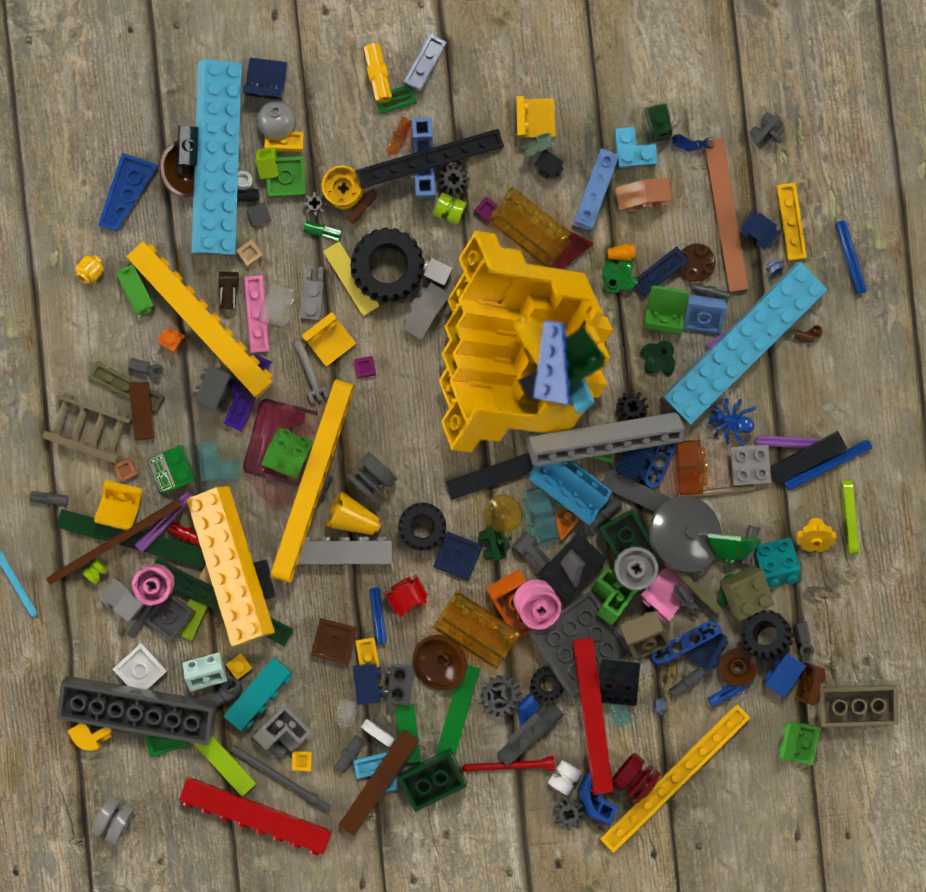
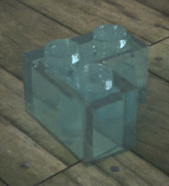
M219 442L198 443L201 482L242 478L240 459L221 460Z
M540 487L523 491L525 499L521 501L524 511L528 510V513H525L527 522L532 524L529 526L531 537H536L537 544L560 538L548 493Z

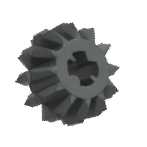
M452 163L451 170L446 165L444 166L446 173L439 171V175L444 178H438L437 182L443 183L439 186L440 190L447 187L445 194H449L450 190H452V196L454 197L456 196V190L463 194L461 187L468 189V185L463 182H469L470 178L464 177L468 174L467 170L460 172L462 165H459L456 170L455 164ZM453 175L456 177V179H459V182L456 181V184H452L451 181H448V179H451V176Z
M566 797L565 804L560 799L561 807L554 805V808L559 811L552 813V816L558 817L554 822L557 824L562 821L560 824L561 829L565 827V824H567L568 830H571V824L578 828L579 826L576 821L583 822V818L579 816L585 815V811H578L583 807L582 803L575 806L577 803L576 798L570 803V798ZM572 809V814L574 815L566 818L564 811Z

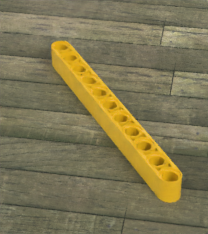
M338 379L333 383L272 568L271 578L291 583L352 400L355 389L354 384Z

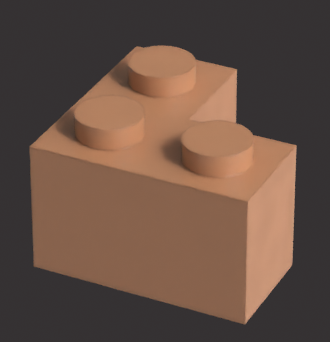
M669 178L643 179L615 187L619 210H627L628 213L639 211V207H642V209L651 208L653 205L654 208L666 206L665 202L673 200Z

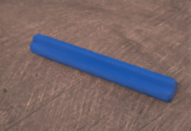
M845 220L836 223V228L856 293H865L867 288Z

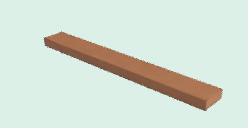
M721 138L704 141L729 292L747 290L748 283L724 140Z

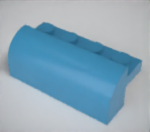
M573 460L535 466L530 472L529 479L536 486H539L550 497L556 499L588 525L595 520L598 511L607 503L612 493V490Z

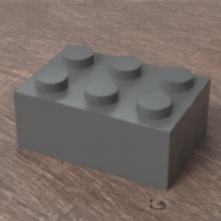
M209 366L208 369L204 368L200 379H202L200 387L196 386L194 390V402L221 412L235 377Z

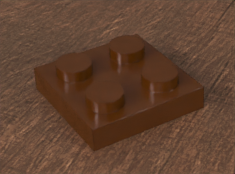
M320 618L310 655L348 665L357 627Z
M805 662L804 665L806 667L801 674L795 699L815 706L820 698L819 690L821 683L825 680V668Z

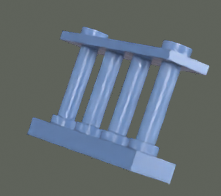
M601 148L574 220V227L591 232L616 166L618 154Z

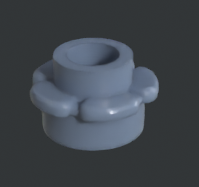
M773 259L768 262L767 272L771 276L780 273L784 269L783 261Z
M663 697L655 698L653 713L662 716L663 712L666 713L667 701H664Z

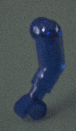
M676 134L672 136L671 140L673 141L671 142L683 150L695 151L702 149V147L713 149L714 147L708 146V141L715 139L707 137L703 141H692L681 134Z

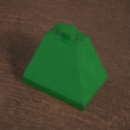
M708 533V539L716 558H723V562L735 563V560H743L761 544V539Z

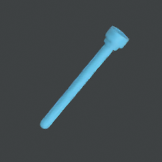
M0 550L1 567L30 616L36 617L38 613Z

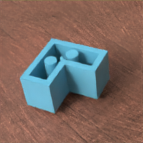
M635 127L615 129L616 154L619 155L617 160L618 170L657 165L656 144L637 146Z

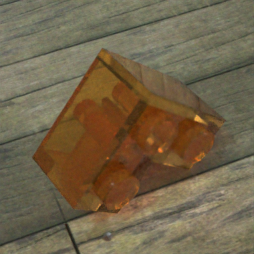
M700 440L677 442L680 495L703 494V486H707L706 474L704 475V472H707V461H703L705 459V448L701 447Z

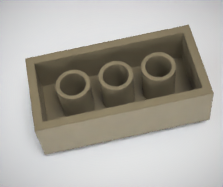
M894 684L820 687V698L817 702L818 725L820 727L899 725L898 690Z

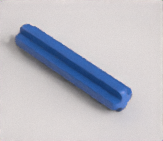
M375 587L370 589L376 643L384 644L387 642L381 593L380 588Z

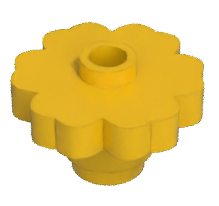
M812 518L803 527V530L797 532V544L801 545V549L808 552L815 550L823 552L836 544V532L832 531V527L825 525L822 519Z

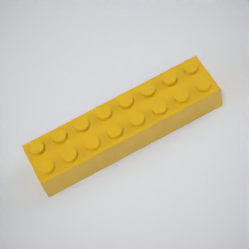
M215 487L186 499L231 646L243 645L275 633L230 487Z

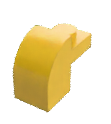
M80 723L68 730V733L79 748L91 751L102 747L99 739L103 742L112 736L111 732L115 729L104 727L94 733L89 724Z

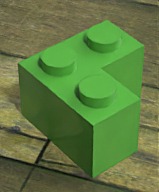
M608 567L605 568L591 588V590L606 600L597 612V615L613 625L637 591L623 586L616 578L615 572Z

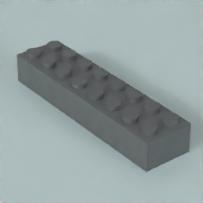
M66 676L61 682L57 719L209 745L213 738L217 701Z

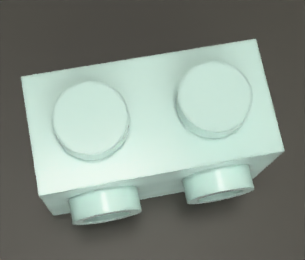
M220 652L182 663L185 681L190 692L227 681L225 666Z

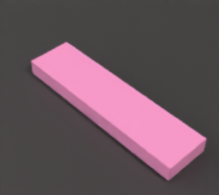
M263 275L244 277L250 353L270 352Z

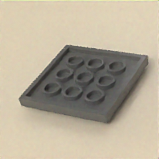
M592 591L587 592L562 609L558 620L553 625L545 629H533L528 632L529 637L570 698L580 692L573 640L593 638L598 679L600 678L602 659L625 661L633 655L615 626L597 615L602 606Z

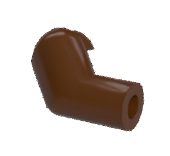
M815 325L807 332L796 330L794 339L812 343L821 337L823 329L821 326Z

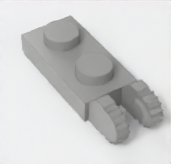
M308 265L306 280L304 281L300 318L320 321L324 288V267L318 269L317 282L311 281L313 268L311 265Z

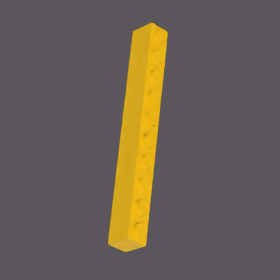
M142 241L126 257L254 397L258 399L274 384L271 380L273 378L272 374L266 368L262 370L258 366L260 361L253 354L249 356L245 352L248 348L240 340L236 342L233 339L235 334L228 327H222L220 324L222 320L215 313L211 314L207 310L209 306L202 298L198 300L194 296L196 293L189 284L185 286L181 282L183 280L182 276L176 270L172 272L168 268L170 263L163 256L159 258L155 254L158 250L151 243L147 245Z

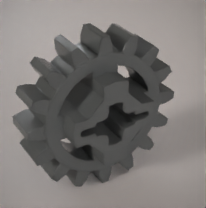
M496 675V679L490 677L491 683H484L486 690H481L484 696L480 700L485 701L482 706L488 708V713H493L497 717L499 715L506 717L507 713L512 715V709H518L516 703L522 701L518 698L522 692L517 691L520 685L514 684L515 679H509V676L506 675L503 677Z

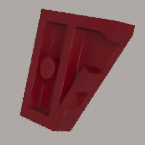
M560 227L543 262L562 269L589 249L593 242Z

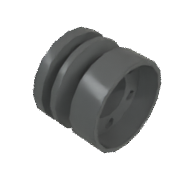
M368 452L360 460L365 469L362 471L355 466L353 469L359 475L355 477L349 472L347 477L364 497L376 503L379 499L373 494L376 490L383 496L384 493L379 486L383 484L390 488L398 479L375 456Z

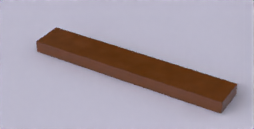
M403 729L338 826L353 836L357 833L419 742V739Z

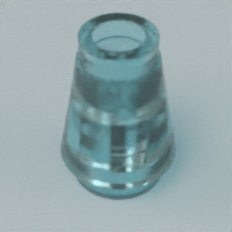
M609 704L614 722L619 727L633 720L631 718L632 714L624 705Z

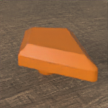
M565 507L554 512L560 540H563L580 520L577 515Z

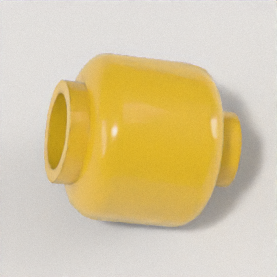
M93 255V257L84 256L75 268L77 278L86 284L95 283L104 272L103 261L96 255Z

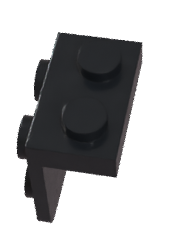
M602 659L599 684L602 703L627 706L637 705L641 663Z

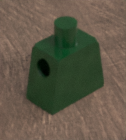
M662 103L645 107L644 110L652 142L656 143L671 139L672 125L667 105Z

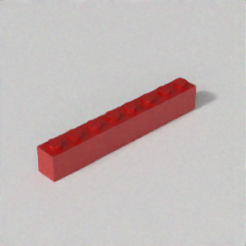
M192 777L187 778L179 798L183 802L182 805L193 808V806L201 808L200 811L208 815H211V813L217 814L219 819L227 822L229 820L236 821L237 826L246 829L249 826L254 828V832L265 835L267 833L273 835L272 838L280 842H283V840L289 841L291 846L298 849L305 847L309 849V853L317 856L320 853L324 854L332 830Z

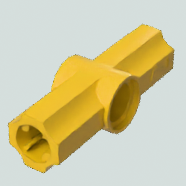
M371 43L364 47L370 83L373 85L376 102H388L393 98L388 81L387 66L383 60L380 43Z

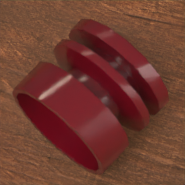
M634 752L612 778V784L619 792L628 787L629 789L625 795L627 798H630L635 793L631 801L636 805L655 787L660 772L655 770L649 775L653 769L651 765L644 770L641 769L645 760Z

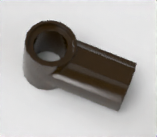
M219 271V309H236L239 272Z

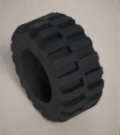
M388 227L381 230L375 229L370 234L363 236L355 246L350 264L351 276L355 281L354 284L361 290V293L369 296L371 300H378L381 303L398 302V300L405 299L410 293H413L420 283L424 272L423 252L418 247L417 241L410 238L406 232L402 233L399 229H388ZM392 248L403 256L405 271L400 279L392 283H383L373 277L370 272L369 261L377 250Z

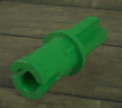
M306 220L303 232L337 242L340 241L342 235L340 230L327 227L324 223L320 225Z

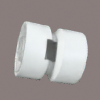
M561 760L556 768L558 772L552 774L548 783L569 796L574 788L573 783L578 782L583 773L568 762Z

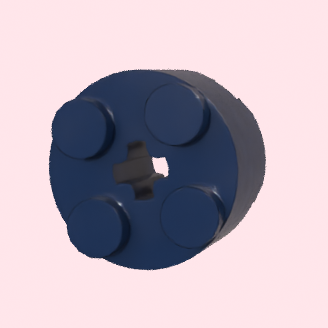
M752 208L739 226L741 228L740 233L748 239L751 236L757 240L755 244L763 250L766 248L771 249L784 230H776L777 225L761 213L756 215L754 213L756 209Z

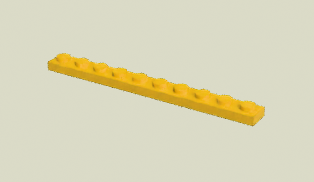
M735 704L656 782L652 791L638 804H634L600 840L614 853L750 717L738 704Z

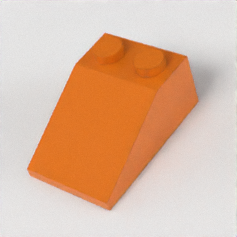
M520 569L486 587L515 641L528 635V632L533 630V628H529L524 624L514 606V595L517 589L526 583Z

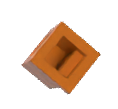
M168 327L167 330L164 329L157 343L177 353L186 336Z

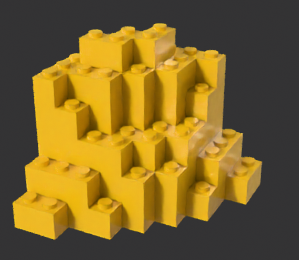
M475 231L459 257L464 273L447 299L452 315L444 326L449 342L441 353L447 368L440 377L439 383L449 407L441 423L451 450L472 452L480 439L500 442L509 428L542 433L572 430L582 415L576 412L572 400V404L569 405L542 399L534 403L532 400H526L517 380L537 371L538 365L534 362L516 333L514 322L521 315H529L544 324V320L565 323L566 337L580 328H584L605 355V366L610 359L605 342L613 332L609 319L606 316H602L603 312L585 273L526 264L521 250L503 248L500 246L495 234ZM603 368L585 378L591 395L595 398H599L608 385L602 373Z

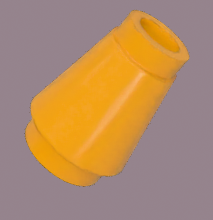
M628 242L608 248V259L621 261L636 259L635 244Z

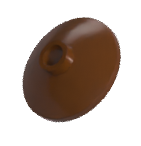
M731 649L720 659V675L725 682L732 686L747 685L757 674V661L746 649ZM737 665L742 666V670L739 672L735 670Z

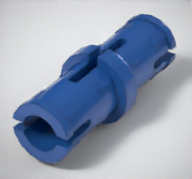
M723 686L722 690L707 699L710 705L715 708L726 700H732L733 696L746 690V686Z

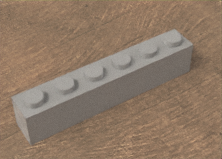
M306 537L298 564H392V541H388V537H377V541H369V537H358V541H350V537H338V541H331V537H319V541H312V537ZM276 541V556H277V553H278V550H279L281 541Z

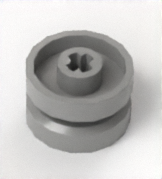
M630 547L623 550L617 556L614 563V572L616 578L623 586L633 590H641L654 582L658 573V564L651 552L641 547ZM635 564L639 566V570L637 572H634V570H632V566Z
M110 795L99 813L90 834L100 838L108 828L106 842L115 846L130 822L134 807L126 803L122 805L117 813L119 799Z

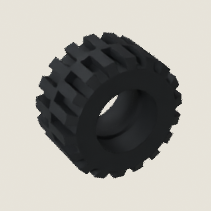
M423 502L413 504L405 509L398 523L399 534L403 542L410 548L422 551L439 545L445 536L447 526L443 513L436 506ZM419 515L430 517L434 523L432 534L426 538L415 536L411 530L413 519Z
M762 610L761 614L756 613L753 618L749 616L747 618L749 622L748 624L744 623L743 627L745 630H742L744 637L742 640L748 651L761 661L763 659L766 662H770V659L777 661L779 656L783 658L785 656L783 653L791 650L789 645H793L791 638H794L791 631L792 628L785 618L773 610H769V612ZM767 627L776 628L777 637L772 643L768 645L758 643V636L763 629Z

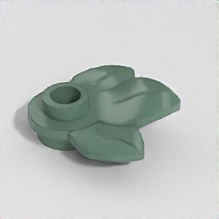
M550 133L537 136L536 140L520 146L521 149L527 150L522 155L529 157L535 155L538 151L546 150L552 146V143L555 141L554 137Z

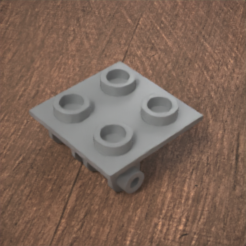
M768 444L730 447L733 486L771 483Z

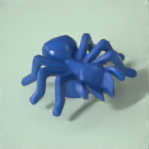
M727 398L723 405L727 413L725 416L720 407L713 405V408L718 409V411H711L715 416H710V419L715 422L708 421V424L716 425L724 421V424L716 428L714 437H717L720 430L728 425L724 433L725 443L729 444L728 434L733 429L734 436L744 446L745 443L737 431L751 433L754 430V421L742 415L756 410L755 406L743 409L739 414H736L737 407L743 401L739 399L733 405L731 415L728 409L729 399Z

